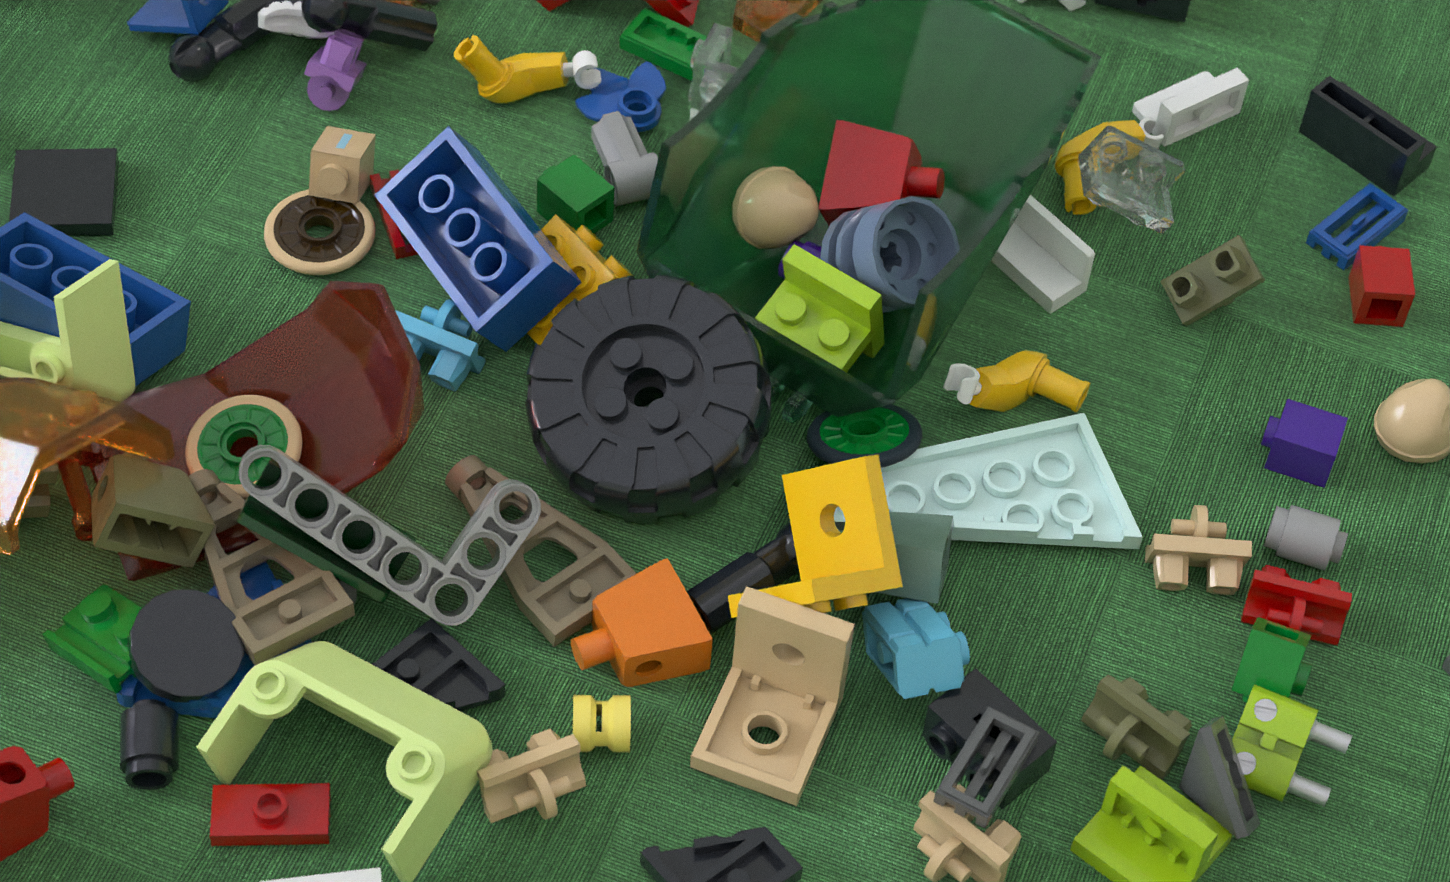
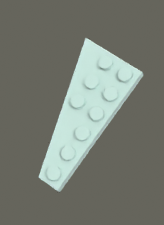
M1085 413L920 448L903 461L881 468L889 512L953 516L951 540L1139 549L1143 538ZM837 506L834 512V522L838 530H844L845 516L841 508Z

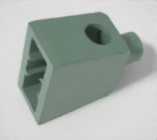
M889 512L903 587L878 591L877 593L939 603L949 566L953 516Z

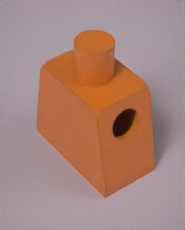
M668 558L660 560L597 595L592 601L593 631L571 639L572 652L581 670H586L609 661L620 683L626 687L709 670L711 665L713 638Z

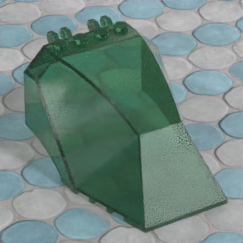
M857 0L842 6H838L831 1L823 4L821 13L802 18L797 13L788 15L761 33L759 43L725 86L686 125L662 142L636 253L649 279H654L656 275L661 274L693 281L699 290L707 294L717 293L738 311L762 348L771 380L772 403L780 397L785 387L795 392L788 398L782 410V418L789 423L794 424L798 419H801L812 403L836 417L893 404L923 377L1045 171L1102 57L995 0ZM836 120H844L909 137L915 142L922 156L921 167L942 168L944 170L945 182L941 198H918L930 200L945 212L956 231L960 248L959 252L941 271L919 290L914 307L883 313L884 345L874 358L862 352L847 373L755 319L785 280L778 276V269L782 257L790 244L775 249H759L754 247L739 235L732 215V204L736 191L743 180L752 172L771 166L786 167L795 171L815 191L819 205ZM820 211L814 228L798 241L805 243L810 240L822 246V240L829 226Z

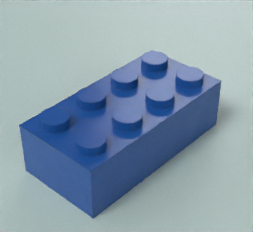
M449 126L375 194V197L474 330L505 352L582 283L480 151Z
M25 212L0 227V321L60 337L54 296L111 258ZM119 263L136 387L185 351L191 301Z

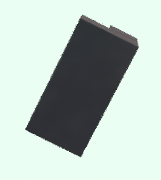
M1330 75L1311 90L1299 128L1300 133L1392 197H1395L1430 167L1437 148L1427 139Z

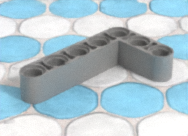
M258 445L250 448L243 455L239 464L240 482L242 487L252 497L444 625H459L466 622L474 614L531 532L541 514L539 497L527 484L516 479H506L498 482L486 495L441 560L278 448L271 445ZM259 457L273 458L281 467L279 479L270 486H258L248 476L250 464ZM317 489L326 495L327 506L320 516L306 518L296 511L295 501L297 496L304 490ZM512 491L524 493L528 501L525 514L516 520L502 518L499 512L501 499ZM364 521L372 526L373 538L366 547L352 549L342 542L343 530L349 523ZM481 537L494 540L496 554L492 561L483 566H476L468 561L467 550L474 540ZM402 552L412 553L419 559L417 573L407 580H397L389 574L391 559ZM446 584H457L465 592L463 603L453 611H443L435 605L437 591Z

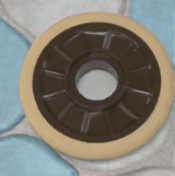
M309 190L292 194L278 203L270 212L264 227L265 244L274 259L292 271L307 275H329L354 266L369 252L375 238L374 219L368 208L360 200L358 204L310 196ZM317 225H325L333 230L331 234L322 238H315L306 233L308 229Z

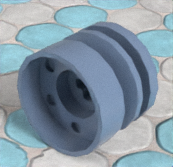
M911 196L841 214L830 224L822 240L820 259L882 295L883 313L934 303L941 299L951 289L959 272L960 248L956 231L945 212L930 200Z

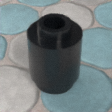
M144 699L137 701L132 707L126 709L121 714L120 770L125 774V781L131 787L152 790L168 786L173 781V773L179 768V714L160 700Z

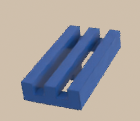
M1369 183L1309 231L1306 243L1312 248L1318 244L1322 246L1321 254L1328 260L1332 256L1337 257V266L1344 271L1354 263L1360 245L1375 246L1405 221L1408 209ZM1371 201L1377 202L1373 208L1354 220L1352 225L1336 238L1330 236V234ZM1386 212H1390L1379 222H1377L1374 226H1372L1368 231H1366L1363 235H1361L1357 240H1355L1352 244H1350L1348 247H1345L1359 234L1366 230L1370 225H1372L1375 221L1382 217Z

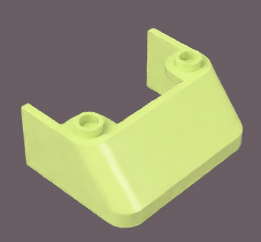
M109 259L54 296L60 337L0 321V378L105 408L116 407L133 394L136 383L119 261Z
M312 642L254 666L246 674L197 745V749L218 780L226 785H230L273 720L285 716L292 711L302 697L395 747L387 760V777L392 787L399 794L413 802L383 846L382 851L399 881L413 882L479 780L477 771L487 767L491 760L493 748L485 727L476 719L329 642Z

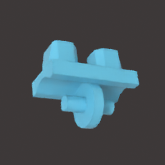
M452 299L446 300L439 310L426 305L421 312V320L393 309L387 321L393 333L385 354L389 364L405 372L413 373L423 352L435 356L436 359L428 373L431 381L454 392L457 391L469 371L480 374L486 360L478 355V344L466 339L471 335L473 327L469 322L460 319L462 312Z

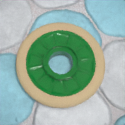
M241 395L225 399L205 411L190 430L185 448L188 470L190 474L202 469L214 471L221 482H224L246 500L249 493L242 487L239 479V464L242 457L230 454V448L233 443L243 437H252L258 441V445H271L298 462L302 452V433L299 423L287 407L265 396ZM259 457L250 464L248 476L254 484L269 462L270 457Z

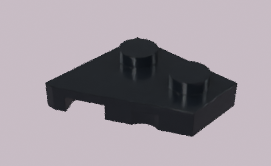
M432 618L372 664L459 711L497 702L505 697V683Z
M766 827L738 831L730 837L714 835L693 839V846L660 852L657 845L647 847L640 852V864L656 882H797L801 879L803 870L799 862Z

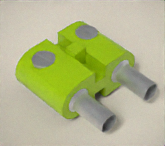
M1254 684L1232 742L1249 789L1283 802L1285 794L1291 793L1324 807L1332 788L1297 775L1295 769L1306 741L1311 740L1345 754L1352 735L1317 722L1318 709Z

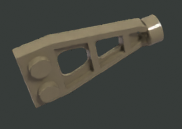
M470 455L452 467L446 476L445 485L464 504L470 517H472L489 491L498 482L509 478L491 467L488 468L476 455ZM519 491L507 493L501 499L499 512L513 505L525 514L528 507L526 495ZM539 498L541 502L539 519L503 570L501 576L519 610L555 647L592 622V601L597 595L637 573L605 540ZM481 537L493 559L496 554L494 540ZM545 540L554 541L575 555L577 561L545 582H540L533 577L523 557L526 552Z
M210 469L198 470L188 476L215 523L203 547V551L218 598L235 614L236 618L232 621V624L244 643V651L255 666L355 616L353 601L331 571L321 570L252 530L250 531L259 539L258 541L230 555H226L216 534L238 524L237 518L245 499L224 482H221L215 472ZM268 559L278 562L294 576V580L255 600L247 597L240 579L242 572Z

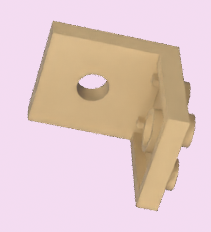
M746 586L738 603L732 667L691 754L690 768L797 806L843 699L855 624ZM757 727H769L779 735V739L770 744H760L749 736V732Z

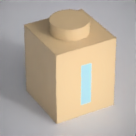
M327 126L311 149L309 195L358 204L370 184L369 175H373L376 134Z

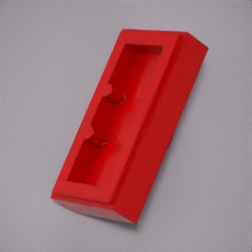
M330 783L213 785L210 823L211 846L329 844Z

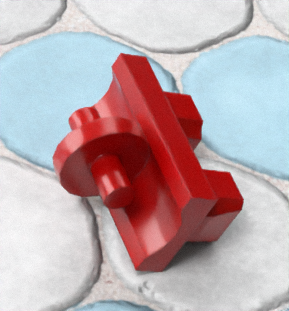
M1265 565L1261 571H1254L1242 611L1241 622L1254 625L1257 618L1260 617L1309 634L1312 640L1338 646L1343 624L1352 602V593L1341 591L1340 584L1336 581L1319 578L1308 583L1290 578L1283 568Z

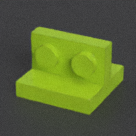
M794 244L782 259L785 280L755 317L756 328L842 379L862 352L874 358L885 343L882 295Z
M1123 765L1110 779L1101 809L1073 839L1070 851L1112 882H1196L1229 845L1233 835L1212 816L1142 765L1135 772H1132Z

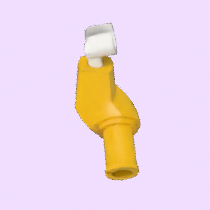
M473 35L471 39L468 37L464 39L454 51V58L478 81L479 95L493 103H509L535 93L565 87L569 77H574L576 84L584 89L595 88L601 83L600 71L595 69L598 67L597 58L592 52L586 50L578 52L572 62H567L565 52L521 53L499 61L481 42L480 38Z
M1152 117L1143 118L1139 124L1135 120L1101 123L1071 139L1060 148L1054 168L1057 174L1063 177L1065 189L1064 206L1067 212L1072 210L1075 215H1083L1092 212L1096 208L1094 174L1108 162L1133 156L1137 152L1143 155L1156 153L1164 139V135H1150L1156 125Z
M1024 350L993 366L974 369L966 364H953L949 369L943 388L947 391H958L957 399L961 403L970 404L976 408L1005 412L1026 402L1029 396L1033 397L1037 393L1070 408L1071 411L1076 413L1081 408L1088 394L1090 382L1082 381L1050 366V360L1047 359V355L1044 353Z

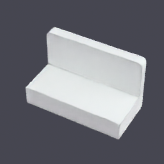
M1238 68L1215 78L1209 72L1204 71L1136 101L1132 112L1140 121L1145 117H1152L1155 120L1156 125L1151 133L1154 136L1163 134L1164 139L1161 144L1166 147L1240 113L1249 79Z
M1029 193L1018 198L1014 222L985 239L982 252L1049 314L1087 290L1095 256L1092 248Z

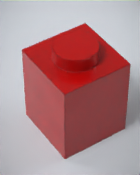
M1360 245L1348 277L1353 324L1403 327L1415 297L1410 249Z

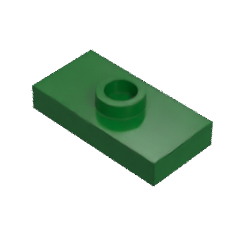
M643 8L620 35L619 41L620 49L699 85L705 82L723 60L726 51L725 44L646 8Z

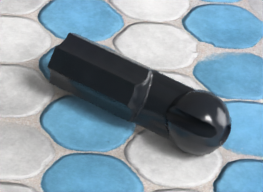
M240 0L214 17V22L205 27L198 35L190 34L179 37L171 45L168 55L172 72L178 78L185 81L196 82L204 80L214 71L216 64L237 51H244L272 31L258 27V12L270 0Z
M302 0L301 2L302 17L310 28L320 33L344 29L353 31L365 39L420 51H426L434 43V34L438 24L435 13L432 11L385 0Z
M785 524L774 540L754 553L747 552L687 591L710 635L736 618H731L728 595L744 593L746 586L756 590L775 587L796 573H799L791 524Z

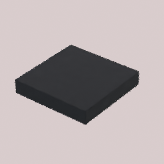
M117 148L16 150L9 222L25 212L68 236L114 235L119 164Z

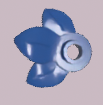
M645 62L638 66L629 79L601 68H595L600 71L601 83L597 87L590 89V95L582 96L575 101L580 112L593 121L599 122L604 114L620 111L623 116L632 118L638 132H643L654 128L661 119V105L659 101L665 94L666 84L659 70L650 62Z

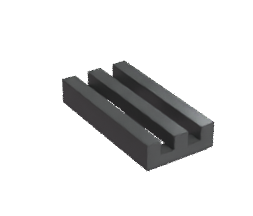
M988 706L937 788L933 802L943 807L946 803L955 806L954 813L964 818L969 813L976 817L975 824L986 828L1035 747L1040 732ZM995 725L1003 729L965 792L963 793L955 789L993 726ZM1013 737L1021 738L1020 743L984 802L976 800Z

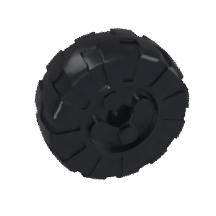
M660 274L656 275L654 279H635L632 275L600 284L597 291L580 301L575 298L551 320L552 328L541 345L536 343L526 373L528 392L525 408L531 436L540 457L549 472L566 488L571 496L597 513L605 510L621 515L625 522L659 524V519L678 515L688 518L717 504V497L731 486L738 487L748 476L758 461L763 439L768 435L772 413V386L768 366L759 342L752 334L743 317L717 293L707 294L699 290L693 281Z

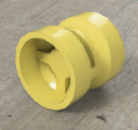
M573 695V735L580 744L581 752H591L595 747H608L612 752H630V695H613L608 701H596L591 695ZM596 716H601V732H596Z

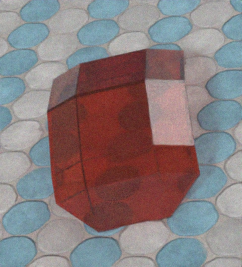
M330 281L306 310L204 374L132 394L113 408H105L79 400L68 414L76 437L64 436L48 444V446L53 445L58 470L74 512L71 524L76 537L82 541L93 540L92 496L81 466L90 467L97 486L112 456L135 450L144 453L149 462L179 468L189 476L190 472L186 464L185 448L190 430L198 418L210 407L235 396H265L287 407L297 419L302 433V452L298 463L344 494L381 472L408 442L424 411L420 364L385 286L376 283ZM252 437L240 438L231 446L230 454L236 457H243L250 448L258 445V441ZM240 523L216 534L225 554L242 549L259 540L248 528ZM203 549L195 563L206 560ZM118 552L128 581H137L183 567Z

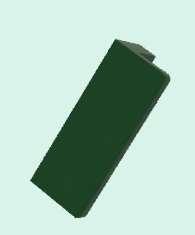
M270 458L255 483L256 485L270 486L279 479L281 467L275 459ZM317 489L302 491L295 501L296 511L306 518L320 516L327 506L326 495ZM250 494L248 495L237 518L238 523L321 570L331 571L337 579L378 602H385L390 594L389 588ZM364 521L349 523L342 533V542L352 549L366 547L373 538L372 526ZM387 522L413 541H416V537ZM409 552L399 553L391 559L389 574L393 578H395Z

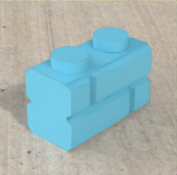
M909 598L897 600L895 606L890 602L865 606L862 616L866 653L903 699L927 695L930 688H933L935 692L961 688L962 682H964L963 666L968 665L970 661L969 647L963 632L954 633L952 631L949 619L944 611L936 612L928 602Z

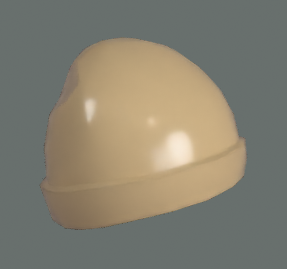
M780 166L760 168L745 178L737 189L732 204L733 222L739 235L750 245L759 249L781 248L791 244L794 240H800L814 228L819 215L817 196L812 187L791 169Z
M1430 378L1408 382L1397 388L1379 405L1374 415L1373 427L1380 445L1390 455L1405 462L1430 463L1437 462L1450 454V387L1441 380Z

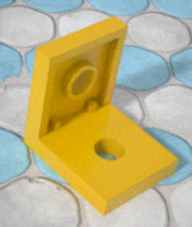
M879 455L863 456L782 475L801 581L759 589V591L826 613L832 611L830 600H833L835 611L868 605L866 595L868 593L903 587ZM837 506L841 508L845 516V527L842 533L837 529L834 522V512ZM743 593L728 595L731 618L737 617L738 603Z

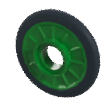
M861 401L842 404L818 415L808 428L807 443L811 451L818 458L829 464L863 456L879 455L882 468L901 462L911 456L919 447L923 432L919 421L905 409L888 403Z

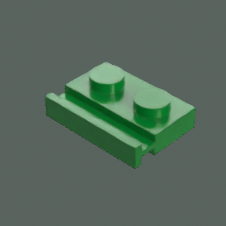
M103 583L62 617L64 625L55 632L48 629L42 635L52 651L117 694L122 690L120 682L131 674L136 678L131 667L132 661L129 657L127 637L142 607Z

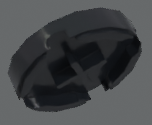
M175 589L155 596L138 612L127 637L129 657L132 661L131 667L136 678L153 694L172 702L189 703L190 700L202 698L205 700L217 695L233 680L244 655V643L232 624V621L236 619L235 614L218 598L199 590Z

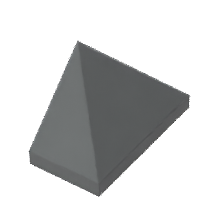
M1224 716L1213 718L1199 729L1179 788L1234 837L1239 839L1249 836L1261 823Z

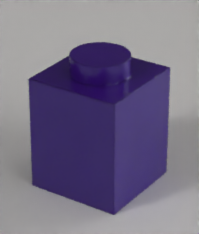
M1287 399L1281 418L1270 415L1261 442L1262 446L1270 448L1264 469L1325 488L1348 418Z

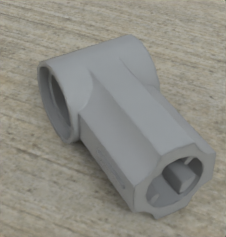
M620 111L604 114L598 123L591 126V138L604 165L605 180L615 187L614 206L663 196L665 193V180L662 166L654 152L647 153L632 118L623 116Z

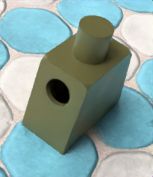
M132 450L121 455L112 456L91 499L94 547L193 568L215 526L213 518L188 475L179 468L149 462L146 455L140 451Z

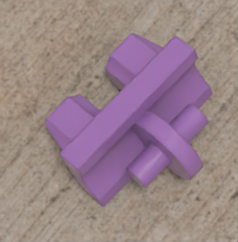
M337 29L334 35L328 37L326 46H321L308 61L304 75L311 77L308 81L307 93L313 105L319 109L332 111L343 106L349 98L350 92L362 78L367 63L357 59L365 40L363 36L349 30Z

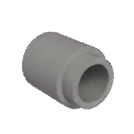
M1291 505L1289 509L1276 506L1264 547L1276 550L1275 556L1325 571L1329 561L1339 564L1348 533L1339 531L1340 519Z

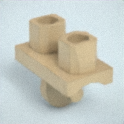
M1194 505L1190 520L1172 519L1171 535H1153L1151 545L1145 547V563H1153L1155 585L1158 590H1185L1188 586V568L1193 566L1207 568L1206 592L1234 595L1239 589L1243 567L1252 557V541L1225 539L1227 524L1224 522L1208 521L1207 506Z
M552 729L534 734L526 743L527 752L511 758L508 757L505 751L493 750L488 766L477 771L484 811L491 823L535 806L544 820H548L558 814L555 798L586 787V780L580 763V744L573 734L560 738Z
M960 784L955 788L963 793L966 790ZM930 790L919 801L918 807L921 808V813L913 829L923 837L917 848L930 858L925 867L924 875L932 882H938L947 873L959 882H965L970 876L977 882H1004L1009 862L1020 844V832L1005 820L997 819L983 833L970 822L975 818L974 816L967 813L964 818L954 813L955 806L946 803L943 807L933 802L935 793Z

